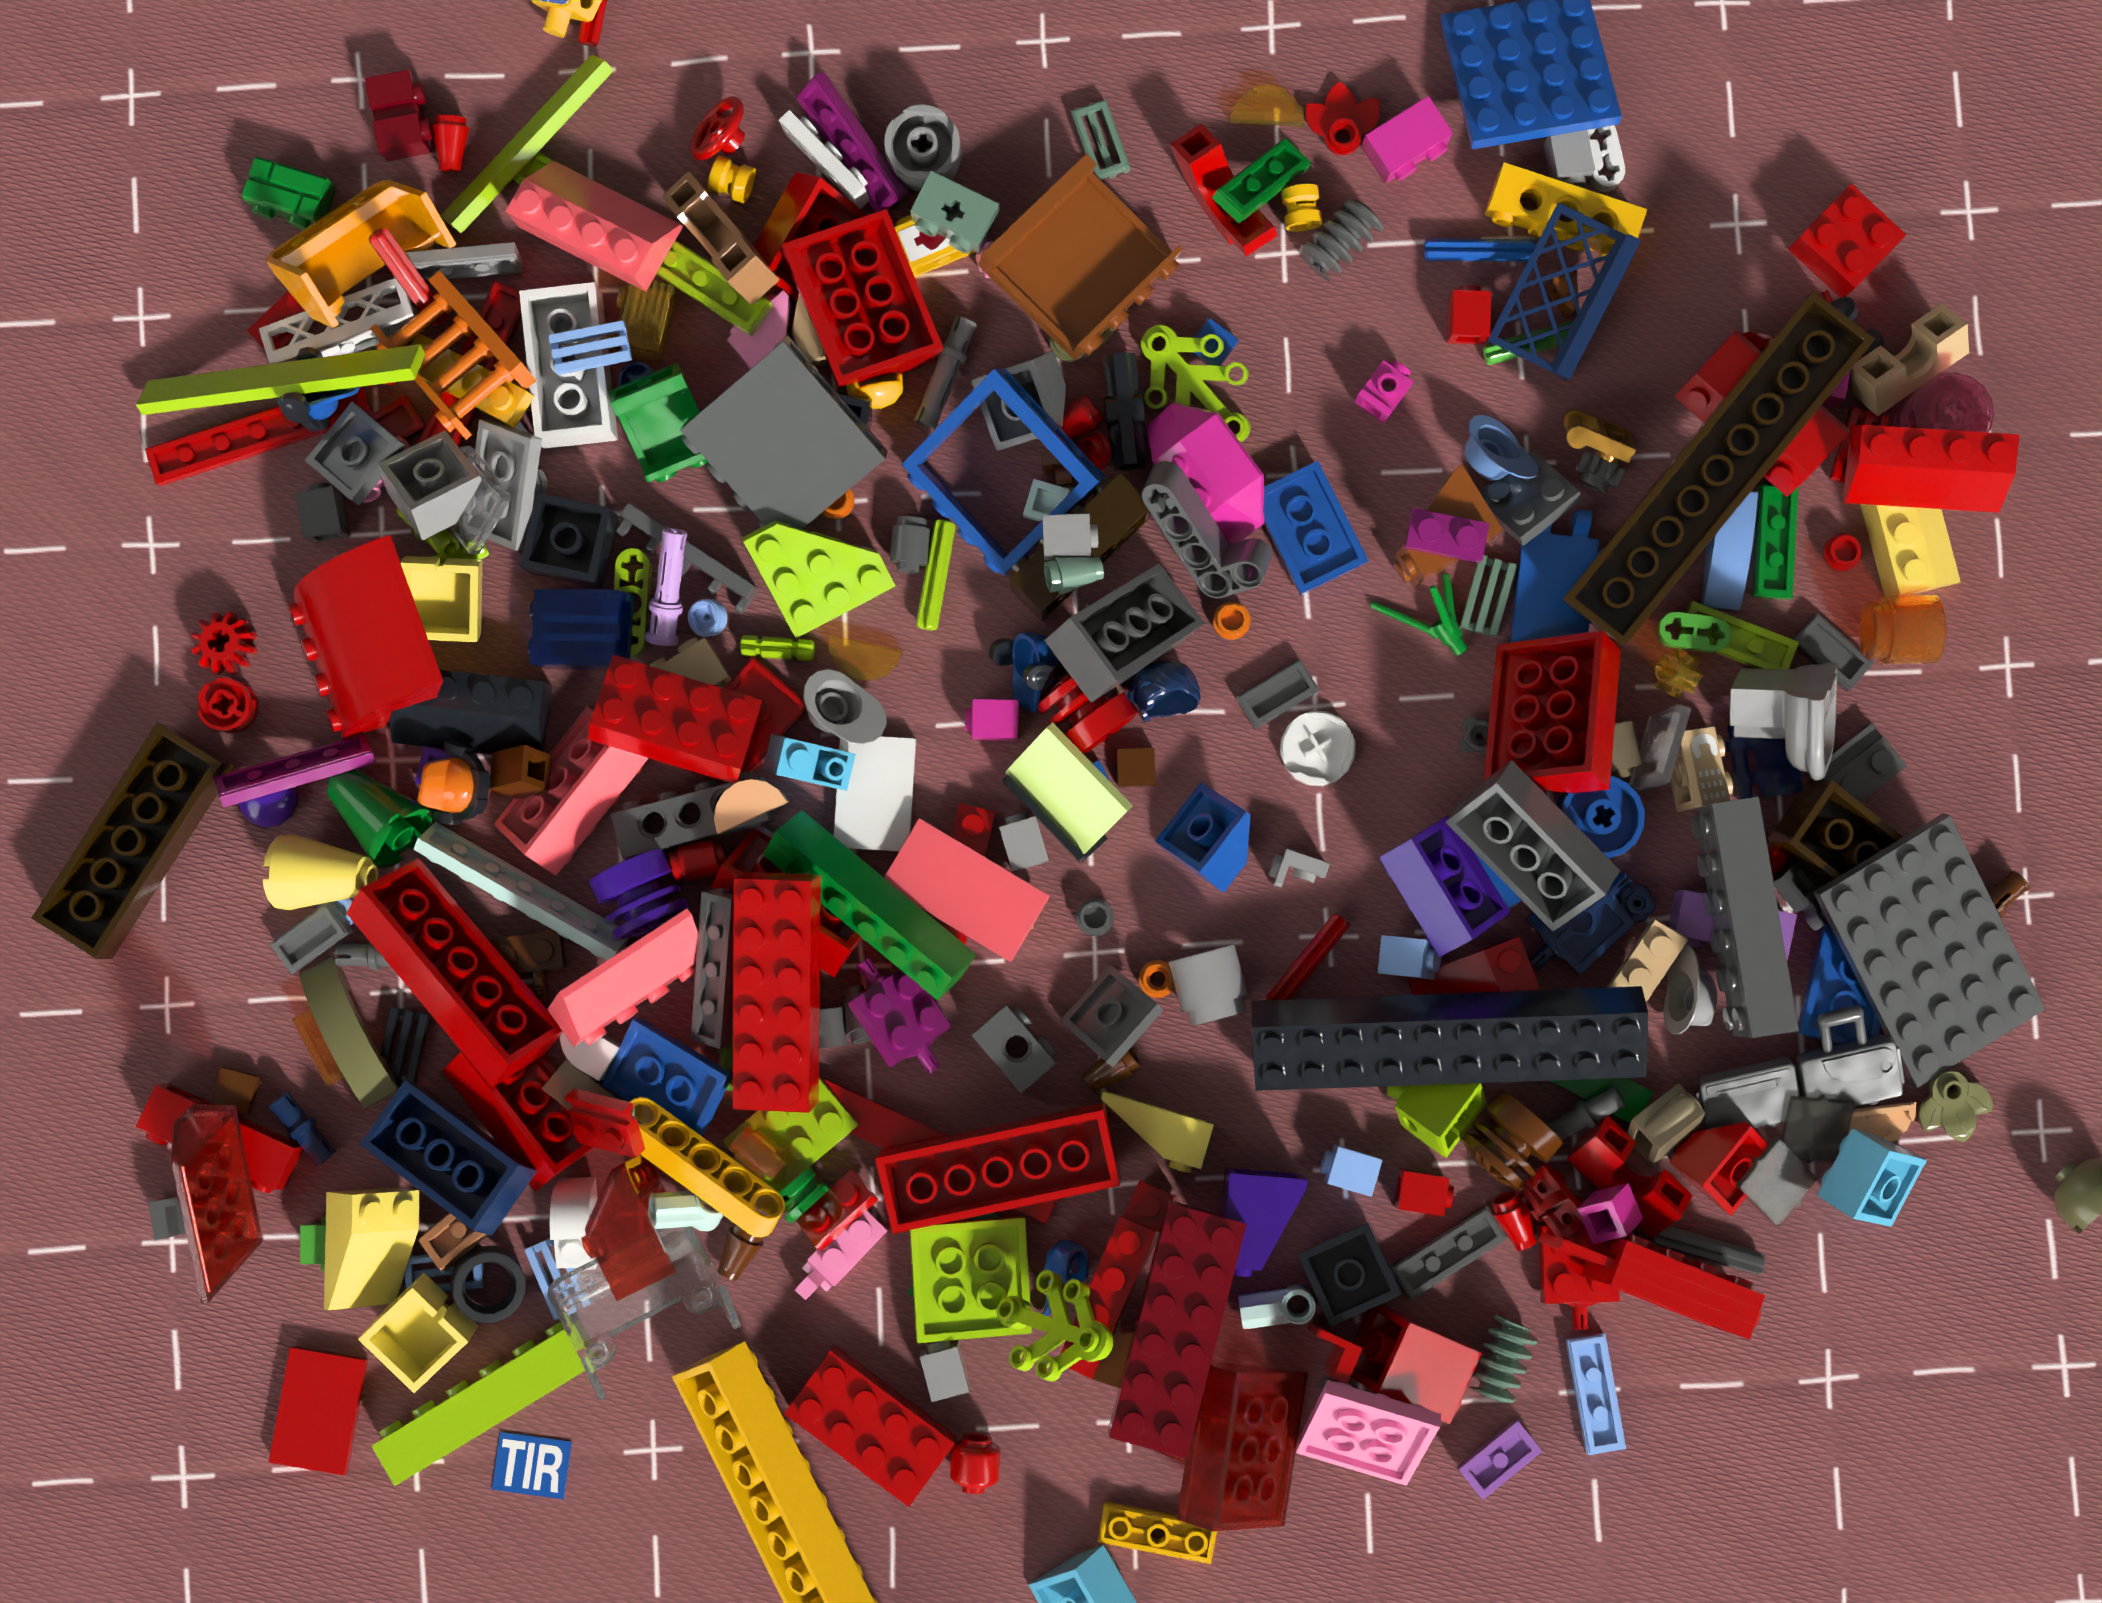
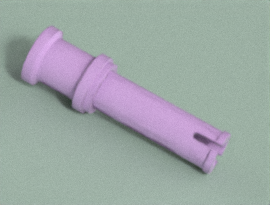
M675 528L662 530L655 597L651 599L648 607L652 611L650 631L645 634V640L651 644L675 646L679 643L676 629L678 615L682 614L683 611L682 603L679 601V589L687 532Z

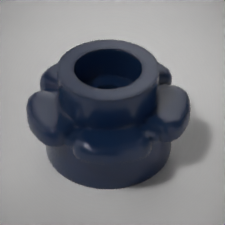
M1636 885L1634 888L1628 886L1619 895V903L1622 910L1634 922L1645 921L1648 917L1647 915L1652 914L1655 910V899L1650 896L1651 892L1645 886ZM1634 900L1640 902L1639 907L1633 905Z

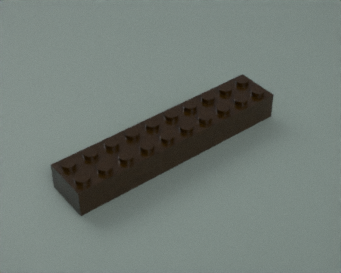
M1814 291L1808 294L1575 580L1560 601L1598 631L1603 630L1616 645L1625 647L1875 338Z

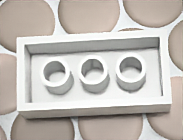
M595 282L519 291L527 370L536 380L529 387L530 394L534 396L531 401L534 436L542 438L541 447L547 449L618 440L616 415L608 395V391L613 389L610 365L557 375L551 353L552 347L548 335L606 324L602 292ZM607 335L561 344L560 348L607 339ZM607 348L562 357L563 363L609 354V350Z

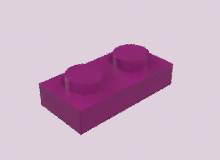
M1413 508L1404 548L1481 563L1489 523Z

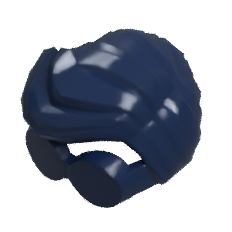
M1169 660L1153 662L1136 673L1129 683L1130 687L1127 696L1139 711L1138 715L1143 722H1148L1150 718L1158 716L1163 718L1179 713L1186 714L1197 709L1200 705V688L1196 676L1184 663Z

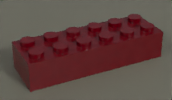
M1167 1200L1108 1428L1109 1438L1187 1458L1247 1225L1243 1219Z

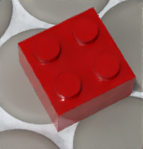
M1851 183L1797 238L1788 250L1839 298H1842L1851 293L1895 248L1906 234Z

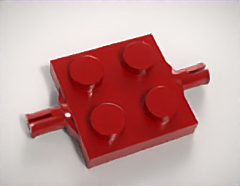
M1576 1197L1579 1201L1584 1202L1585 1197ZM1538 1225L1539 1238L1541 1233L1557 1237L1548 1225ZM1585 1225L1567 1240L1587 1249H1590L1592 1245ZM1539 1242L1540 1302L1544 1304L1564 1303L1572 1306V1329H1589L1587 1306H1592L1598 1302H1620L1619 1290L1581 1276L1586 1260Z

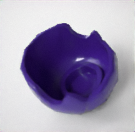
M293 787L241 802L239 807L249 822L263 828L282 825L293 816L298 802V793Z

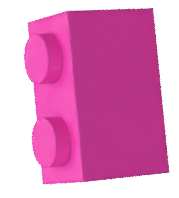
M1427 96L1365 135L1361 147L1386 184L1395 177L1398 181L1407 178L1417 169L1415 165L1427 158L1431 162L1443 155L1448 150L1446 145H1448L1453 132L1431 98Z

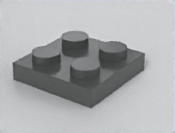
M351 402L305 461L346 497L360 505L382 478L377 464L402 452L407 446L361 407Z
M1533 450L1528 454L1538 465L1539 472L1536 477L1526 479L1508 473L1502 479L1490 482L1479 491L1500 526L1522 546L1582 501L1580 491Z
M1110 964L1063 1016L1060 1022L1113 1068L1163 1012V1009Z

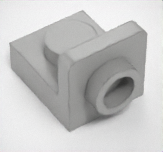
M1284 849L1282 856L1275 854L1268 875L1274 877L1272 885L1281 888L1289 867L1294 869L1292 876L1314 883L1316 877L1326 878L1330 863Z

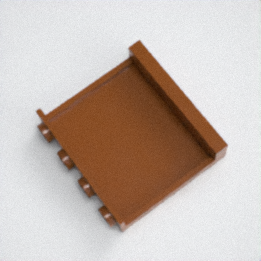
M1087 154L983 252L978 264L1074 360L1083 352L1088 356L1093 353L1103 342L1104 339L1100 335L1108 327L1116 330L1130 315L1126 310L1134 302L1140 306L1154 292L1155 289L1151 285L1159 277L1166 281L1177 270L1180 264L1176 260L1183 250L1179 245L1172 251L1093 174L1097 163Z

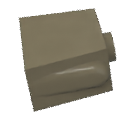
M1678 1083L1632 1119L1627 1134L1636 1141L1633 1149L1650 1168L1654 1167L1693 1132L1698 1130L1705 1111L1697 1099L1686 1092Z

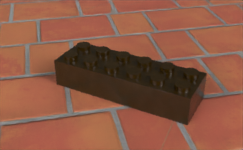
M156 723L31 919L95 959H113L217 796L218 791L214 777L232 772L235 766L175 728Z

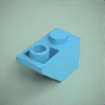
M771 734L763 771L847 791L856 754Z

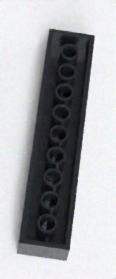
M1642 986L1251 1001L1255 1091L1646 1077L1648 1009Z

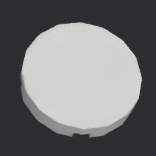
M1310 711L1298 716L1286 727L1280 739V757L1284 768L1295 780L1310 786H1324L1336 782L1349 771L1355 758L1356 743L1347 724L1340 717L1326 711Z

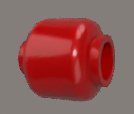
M967 1433L962 1435V1439L955 1442L951 1449L950 1479L955 1484L962 1486V1491L965 1493L982 1494L985 1492V1488L991 1487L998 1482L1001 1450L996 1443L992 1442L991 1436L981 1433Z

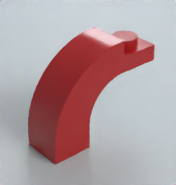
M1202 123L1170 143L1179 168L1192 193L1213 225L1230 245L1234 243L1247 257L1277 237L1274 225L1259 209L1241 223H1238L1212 199L1216 190L1232 179L1234 175L1228 165L1221 143Z

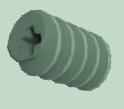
M1495 1314L1494 1318L1502 1325V1328H1489L1488 1332L1497 1341L1496 1343H1483V1347L1491 1356L1490 1358L1480 1357L1478 1361L1485 1368V1372H1473L1472 1374L1480 1383L1479 1387H1467L1496 1401L1514 1403L1516 1398L1508 1388H1520L1521 1382L1513 1374L1526 1373L1527 1368L1519 1359L1532 1358L1533 1354L1524 1345H1536L1538 1339L1530 1332L1532 1329Z

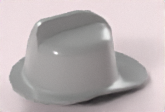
M826 669L817 671L808 678L804 686L803 698L809 719L816 728L823 732L834 733L838 737L855 744L874 742L883 734L886 727V713L882 704L849 677L839 671Z
M1687 943L1667 971V993L1663 1014L1667 1030L1674 1035L1682 1034L1689 1026L1710 1025L1717 1006L1718 995L1715 981L1710 974L1699 969L1697 955L1692 946Z

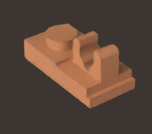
M449 1214L418 1241L437 1268L441 1271H446L473 1249L487 1234L471 1230L452 1214Z

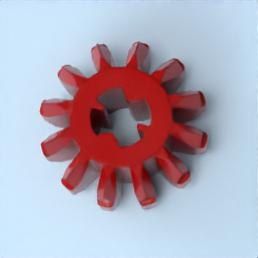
M228 611L224 617L219 612H212L211 623L203 619L198 621L199 626L203 629L202 633L193 632L190 635L192 639L199 641L200 644L194 646L191 651L192 654L201 656L198 662L201 667H211L212 673L216 675H221L224 670L228 674L235 675L238 671V664L244 667L250 666V661L245 656L247 653L256 654L258 652L257 648L249 645V642L254 641L258 636L256 632L247 631L250 626V622L247 619L242 618L238 620L236 613ZM225 636L229 638L230 642L225 643V650L219 649V645L225 642Z

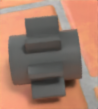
M1597 449L1594 450L1593 454L1585 452L1575 469L1583 473L1579 482L1600 493H1606L1609 486L1612 488L1618 487L1626 470L1618 467L1621 460L1619 459L1617 463L1609 462L1596 454Z

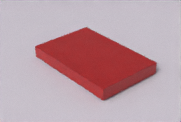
M752 656L724 688L762 700L740 773L752 771L753 773L766 758L771 734L784 737L807 711L805 701Z
M299 1346L290 1347L268 1463L343 1476L348 1473L369 1358Z

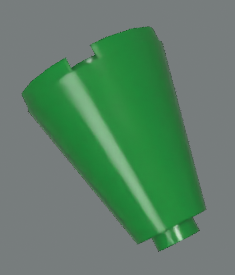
M357 769L331 776L328 781V797L367 857L371 858L378 868H389L403 861L404 858L400 854L408 847L413 850L418 837L432 825V817L428 814L430 811L425 806Z

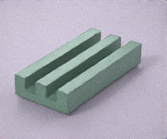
M1104 99L1072 110L1071 117L1083 151L1097 163L1093 174L1102 181V179L1107 177L1109 179L1114 178L1116 174L1122 172L1123 174L1130 172L1131 167L1107 100ZM1101 110L1119 164L1113 165L1094 112ZM1087 115L1105 166L1102 170L1098 166L1081 118L1082 116Z
M1483 555L1482 562L1476 563L1459 628L1495 638L1499 631L1517 564L1505 563L1502 560L1487 558L1488 556ZM1486 566L1490 567L1491 571L1477 622L1474 624L1470 622V618ZM1500 570L1504 571L1505 574L1490 628H1488L1484 624Z

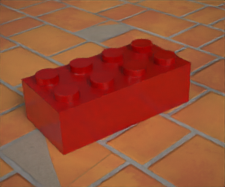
M613 655L589 723L588 740L735 784L740 776L762 700Z
M835 1344L784 1413L908 1507H910L955 1445L957 1435Z

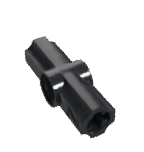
M1117 352L1103 356L1107 396H1104L1107 430H1110L1114 470L1124 471L1146 467L1142 427L1145 426L1142 393H1139L1138 370L1135 353Z

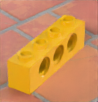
M1504 162L1497 174L1484 215L1491 217L1492 221L1497 225L1503 227L1519 226L1528 229L1527 232L1530 235L1540 238L1559 202L1596 221H1601L1606 226L1625 235L1630 234L1638 238L1647 209ZM1524 197L1532 199L1536 203L1537 209L1533 211L1524 209L1520 199ZM1558 219L1554 227L1558 240L1565 241L1580 235L1574 220L1562 222ZM1582 225L1585 233L1594 231L1593 229ZM1603 234L1587 238L1590 250L1598 252L1599 257L1609 254L1615 243V240ZM1582 240L1566 246L1573 250H1584Z

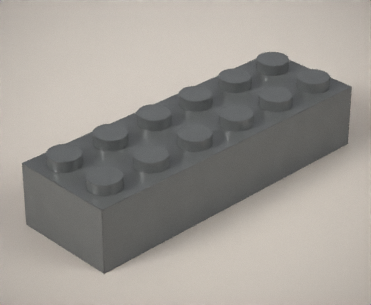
M1759 797L1713 803L1694 808V816L1690 818V826L1694 839H1699L1701 854L1697 855V868L1700 876L1705 877L1707 892L1703 894V903L1707 915H1711L1714 930L1710 931V944L1712 951L1715 954L1718 953L1720 969L1716 970V979L1719 990L1725 992L1727 1007L1723 1008L1725 1027L1727 1030H1731L1732 1036L1745 1038L1799 1031Z

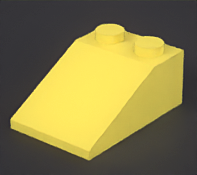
M380 1188L326 1192L324 1310L391 1304L397 1298L419 1229V1190Z

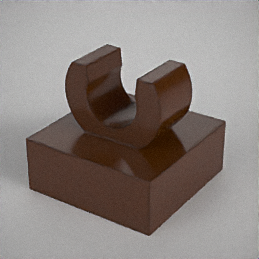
M1049 450L1040 451L1043 473L1054 471L1057 486H1072L1070 472Z

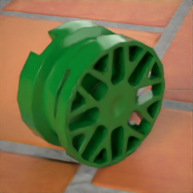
M811 1166L805 1169L779 1193L785 1202L784 1219L789 1224L793 1223L830 1189L825 1181L819 1182L814 1177V1169Z

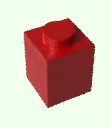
M1463 285L1458 287V290H1453L1448 298L1447 343L1485 344L1490 337L1491 291H1481V287L1477 285Z
M1398 1169L1394 1207L1399 1210L1444 1216L1445 1207L1451 1208L1454 1186L1449 1185V1177L1434 1173Z

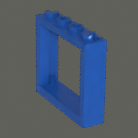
M996 368L986 376L901 465L909 472L907 474L909 481L919 490H925L933 498V507L945 518L950 517L959 527L957 531L961 538L972 546L975 544L984 554L983 560L986 565L994 572H1001L1002 575L1011 573V568L1023 556L1027 555L1029 557L1039 547L1037 544L1043 538V520L1007 554L924 464L937 448L993 391L997 393L1079 482L1048 515L1068 514L1080 502L1084 503L1106 476L1006 368Z

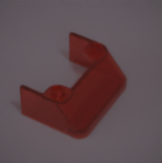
M642 1155L611 1169L585 1226L586 1235L581 1237L587 1255L591 1259L596 1257L616 1301L675 1273V1266L697 1256L683 1227L655 1229L648 1214V1199L651 1193H663L666 1190L653 1163Z

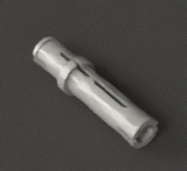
M959 316L954 317L951 330L914 422L933 430L937 428L961 365H965L967 361L965 354L977 328V324L963 317L960 318Z

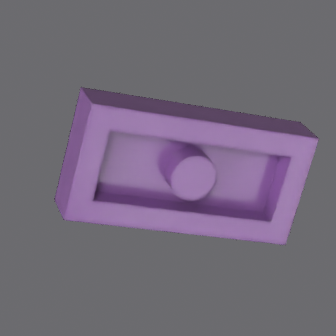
M1515 1418L1456 1468L1481 1499L1484 1500L1538 1456L1542 1450Z

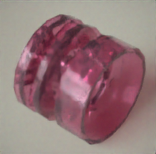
M1956 372L1940 374L1904 398L1896 410L1893 424L1894 427L1989 432L1994 418L1992 398L1984 385L1971 376Z

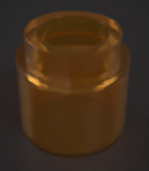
M1936 595L1882 596L1877 602L1865 603L1859 621V639L1864 657L1866 659H1878L1882 665L1937 663L1943 654L1946 639L1945 613L1939 597Z

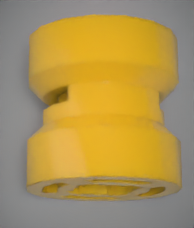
M719 155L709 175L708 191L718 195L727 193L731 195L732 200L745 204L754 186L756 168L745 164L741 166L734 165L731 159Z
M1298 184L1281 191L1282 204L1287 207V214L1284 218L1287 231H1308L1318 228L1323 224L1322 213L1317 209L1316 203L1319 200L1317 185Z

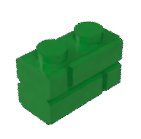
M256 156L249 172L250 177L247 179L242 193V199L252 207L251 212L269 220H273L275 215L288 218L287 223L289 225L304 230L329 213V207L332 204L336 187L326 177Z

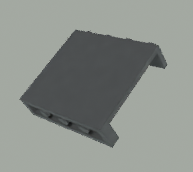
M788 335L776 343L771 352L693 419L690 417L680 429L684 434L682 440L694 454L700 452L710 463L708 469L711 474L721 483L726 481L735 491L733 496L737 503L747 512L752 510L761 520L759 522L760 528L776 520L790 524L791 527L803 529L883 462L888 452Z

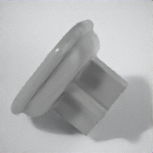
M1837 664L1803 665L1792 670L1741 668L1731 687L1730 726H1734V736L1785 739L1787 759L1792 766L1800 771L1809 772L1813 780H1821L1827 773L1834 747Z

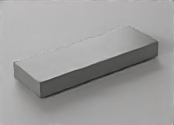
M515 242L405 253L425 282H429L428 279L439 270L448 280L523 272V260Z

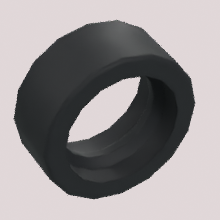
M479 1246L470 1250L456 1262L451 1274L450 1290L457 1309L468 1319L479 1323H496L509 1317L520 1306L526 1293V1278L519 1261L508 1250L497 1246ZM483 1262H495L502 1265L511 1277V1288L508 1295L500 1303L493 1306L475 1304L468 1298L465 1291V1280L468 1273L475 1266Z

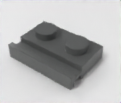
M1874 723L1867 724L1833 751L1827 773L1822 778L1833 780L1859 802H1862L1907 766L1886 738L1881 736L1875 729Z

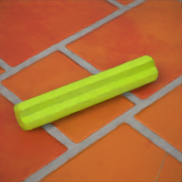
M935 520L933 524L928 561L916 619V626L923 630H936L939 624L956 528L955 523L948 520Z

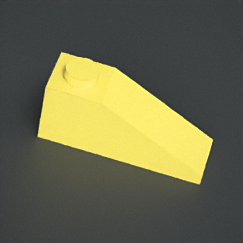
M1102 1090L1101 1100L1164 1159L1170 1160L1168 1167L1186 1173H1191L1192 1167L1202 1168L1214 1127L1213 1123Z

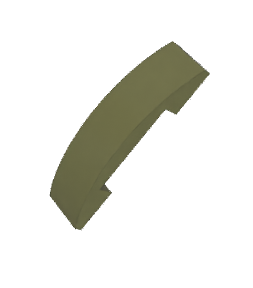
M332 956L299 974L304 994L317 1026L336 1064L362 1106L367 1109L395 1094L399 1086L385 1058L379 1056L348 993L351 989L340 966L336 965L335 957Z

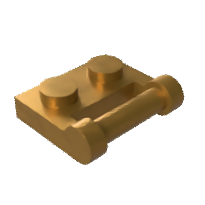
M1571 408L1565 412L1563 424L1567 430V442L1571 447L1579 449L1587 445L1597 449L1596 454L1609 462L1617 463L1620 459L1630 463L1636 451L1631 431L1578 408Z

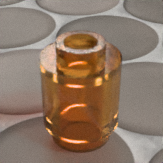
M749 1125L738 1134L728 1148L735 1154L733 1158L762 1181L767 1176L774 1180L787 1164L783 1159L786 1151L759 1128L754 1130Z

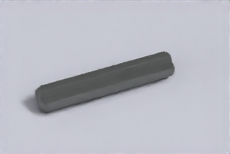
M1668 1226L1652 1238V1243L1656 1246L1755 1275L1761 1274L1765 1266V1255L1761 1252L1673 1226Z

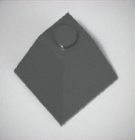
M1054 350L1003 367L1010 372L1062 429L1066 384ZM988 374L972 379L973 388L975 389ZM995 391L980 404L996 451L1038 439Z

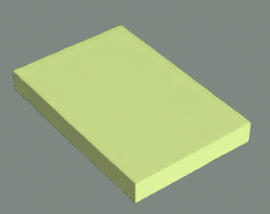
M1054 723L1050 724L1005 771V774L1010 776L1083 855L1133 806Z

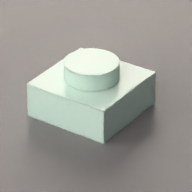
M1033 479L1023 517L1041 522L1043 515H1048L1069 494L1070 489Z

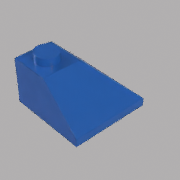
M1200 782L1155 842L1200 878L1224 893L1247 863L1251 815Z

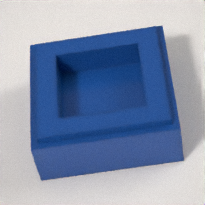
M1209 318L1194 338H1203L1208 334L1217 335L1224 342L1223 352L1215 358L1207 357L1202 352L1189 353L1206 365L1222 366L1239 343V339ZM1216 339L1207 341L1205 346L1207 352L1214 353L1217 351L1218 342Z

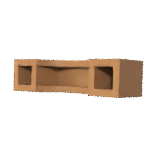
M689 171L661 196L678 219L712 256V263L726 281L751 305L780 280L714 196Z

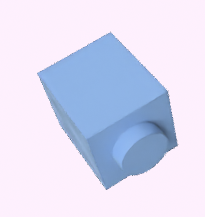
M1381 935L1378 964L1379 974L1435 979V972L1439 970L1441 964V956L1439 957L1428 940Z
M1334 1144L1332 1152L1326 1150L1320 1173L1325 1174L1323 1181L1327 1184L1372 1197L1382 1159Z

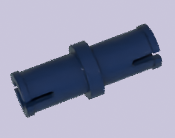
M287 1092L269 1106V1109L275 1113L290 1132L288 1135L289 1139L292 1142L295 1140L314 1162L315 1167L337 1152L315 1127L317 1121L313 1117L310 1119L292 1098L290 1092Z

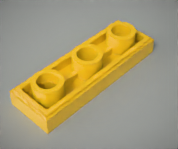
M1104 1501L1097 1542L1211 1564L1218 1523ZM1156 1528H1161L1165 1531L1164 1536L1160 1539H1155L1151 1536V1532Z

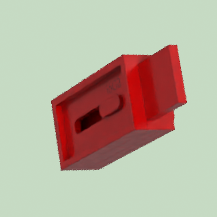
M1541 1233L1538 1242L1586 1260L1581 1276L1707 1326L1750 1340L1754 1327H1757L1759 1322L1760 1309L1765 1295L1751 1290L1753 1282L1732 1274L1728 1275L1720 1272L1716 1267L1700 1261L1685 1258V1255L1673 1250L1652 1245L1650 1241L1629 1234L1625 1237L1592 1244L1590 1249L1545 1233Z

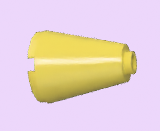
M296 834L277 836L269 845L264 858L263 866H268L270 869L269 879H263V887L269 902L278 909L293 910L353 898L357 896L361 888L378 880V870L371 858Z

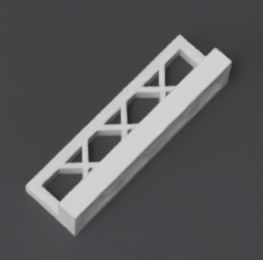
M393 278L345 296V301L341 306L342 311L335 317L339 324L334 328L327 326L323 333L317 335L308 333L311 325L316 320L312 319L306 311L261 327L259 331L269 364L296 361L299 349L305 347H313L319 350L323 357L357 353L366 350L372 351L377 349L375 344L380 341L370 329L374 324L390 338L414 318L417 313L413 309L408 295L397 280ZM395 291L398 292L401 304L387 309L378 306L383 296ZM355 306L365 308L360 319L352 322L343 319L348 309ZM285 332L294 334L288 346L275 349L271 336Z

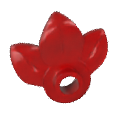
M1337 82L1328 92L1324 105L1309 103L1306 106V122L1312 132L1324 138L1326 147L1332 153L1340 156L1349 155L1356 151L1362 136L1375 129L1380 114V105L1377 98L1366 99L1357 104L1352 93L1342 82ZM1338 133H1345L1349 137V141L1340 143L1337 141L1336 135Z

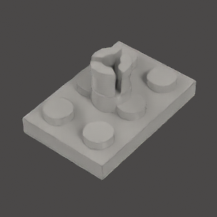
M479 419L473 467L479 473L482 481L468 503L464 530L515 551L524 549L536 492L541 493L547 490L546 475L541 469L538 470L542 438L491 419Z

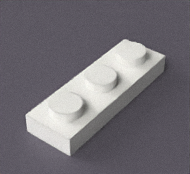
M789 110L779 119L785 135L854 205L861 209L870 201L865 186L868 184L866 179L856 168L852 167L848 170L840 162L843 159L842 155L829 141L825 145L822 144L816 137L818 131L806 117L803 116L799 120Z

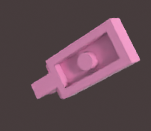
M867 1210L824 1250L820 1251L817 1249L807 1259L808 1262L802 1269L809 1275L796 1287L795 1291L806 1300L819 1286L826 1292L832 1286L835 1287L888 1231V1228Z

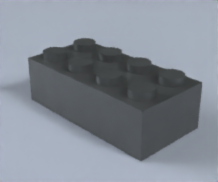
M1160 563L1070 617L1044 641L1092 703L1179 646L1205 623Z
M1512 760L1464 796L1446 820L1450 828L1552 931H1555L1604 897L1620 871Z

